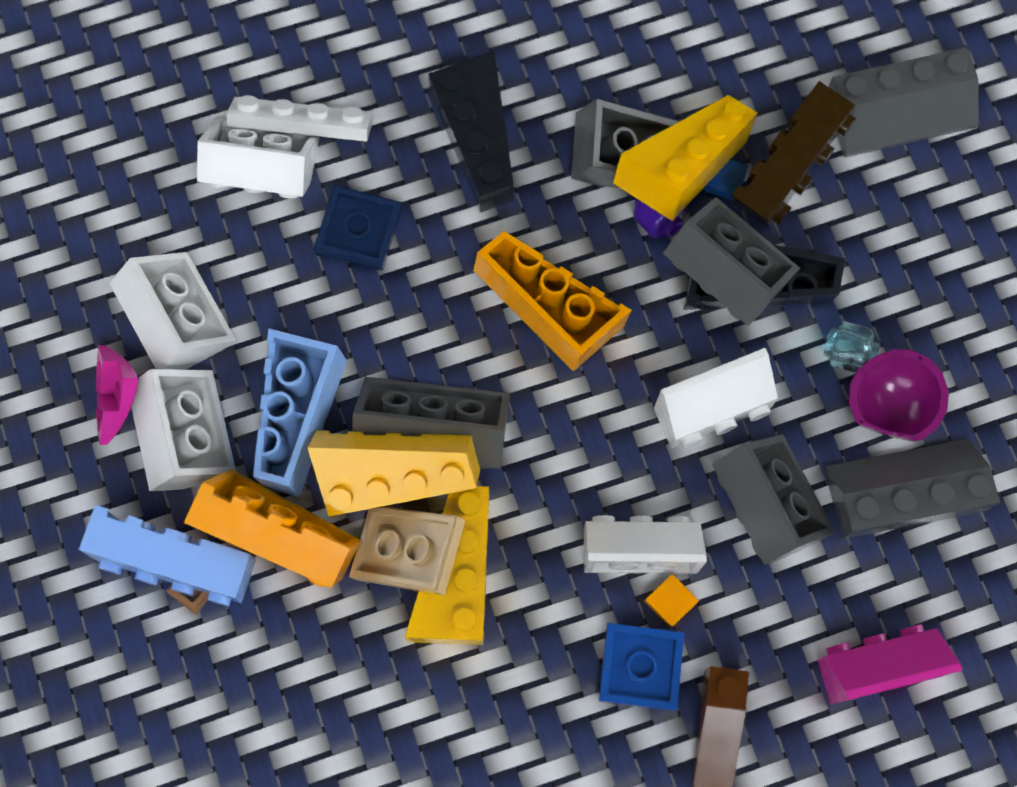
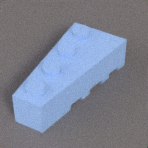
M268 328L267 342L269 343L268 358H265L264 374L266 378L264 395H261L260 409L262 416L261 426L257 434L253 477L262 486L270 490L300 498L312 464L307 447L316 430L324 429L347 360L336 345Z
M98 505L94 506L79 550L100 562L99 569L121 575L122 569L136 573L134 579L151 585H157L158 580L172 583L171 590L193 596L195 590L209 593L208 601L228 607L231 600L242 603L256 559L251 554L205 539H199L198 542L191 541V536L170 528H162L160 532L155 530L156 527L129 515L125 521H122L111 514L109 509Z

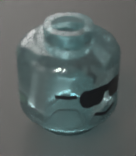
M841 322L837 329L831 327L823 355L829 356L828 361L832 367L856 373L859 367H862L871 358L878 355L881 343L874 342L875 333L873 329L849 322Z

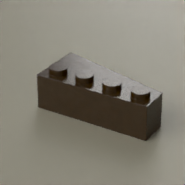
M819 81L791 117L789 129H783L772 142L767 152L770 154L766 160H758L752 168L746 181L748 186L743 188L739 185L732 194L734 205L768 229H770L774 222L780 225L792 209L788 202L795 193L801 196L813 180L809 173L817 163L823 166L831 156L835 148L830 144L838 133L844 137L854 124L856 118L852 114L854 113L855 104Z

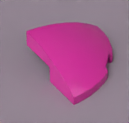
M98 345L96 368L97 432L99 444L108 445L128 416L135 397L138 376L133 367L120 354L107 346Z

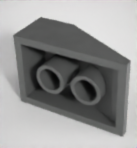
M595 99L575 113L571 179L602 187L619 188L613 184L621 154L679 121Z

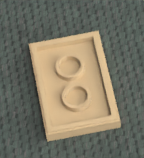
M384 506L368 509L360 537L361 542L356 551L349 577L357 581L445 596L465 520L458 516Z

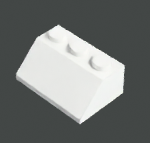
M217 117L198 140L197 182L209 183L214 188L239 187L249 193L273 192L278 193L283 198L303 197L311 184L320 136L227 126V118Z
M187 252L129 258L109 283L156 369H188L237 341Z
M766 348L661 389L654 411L671 449L682 445L683 449L690 448L701 443L704 440L703 435L716 431L717 435H721L735 429L738 426L736 422L749 417L750 421H756L771 413L770 408H772L778 396Z
M150 369L138 377L137 389L131 408L149 491L182 490L201 485L202 482L230 469L236 471L213 370Z
M601 515L592 517V521H586L584 525V573L697 574L707 562L701 523L690 522V517L674 516L669 517L668 522H653V518L650 516L630 517V522H615V517Z

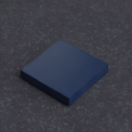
M334 185L313 248L314 253L383 271L403 209L402 202Z

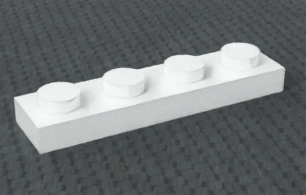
M254 96L234 97L226 113L227 126L366 142L373 123V112L362 111L356 107L342 109L327 107L321 103L305 105L292 103L284 99L276 101L260 100Z

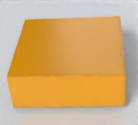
M671 574L644 602L671 629L699 600Z

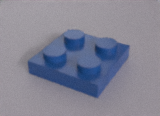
M607 623L598 702L677 711L684 632Z

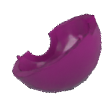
M893 349L875 355L862 367H859L850 384L849 404L855 421L861 427L886 436L916 442L923 440L939 427L948 410L949 390L943 373L931 359L913 350Z

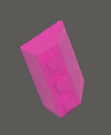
M922 624L899 630L901 637L887 640L885 633L863 639L865 646L850 649L849 642L826 648L828 655L817 659L830 705L940 678L963 670L959 660L938 629L924 631Z

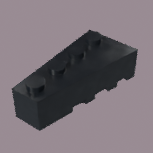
M494 50L429 73L431 97L480 213L513 201L514 183Z
M773 245L800 269L768 306L832 303L839 295L846 258ZM689 276L683 310L726 308L714 296L705 293L700 285Z

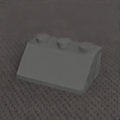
M717 197L684 224L663 252L677 269L687 273L700 285L705 293L714 296L728 308L733 317L742 320L748 326L800 269V267Z
M783 434L746 443L712 464L717 473L719 484L726 490L735 508L736 517L743 523L752 540L753 549L761 557L764 565L783 559L836 533Z

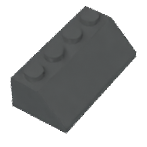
M967 47L834 76L828 86L855 104L854 113L852 114L856 118L854 124L844 137L839 133L837 135L844 158L974 129L979 125L978 76Z
M365 376L353 412L352 431L364 432V435L401 433V436L421 437L422 434L471 435L480 469H501L510 393Z
M969 439L824 467L842 539L985 512L1001 503L991 467Z

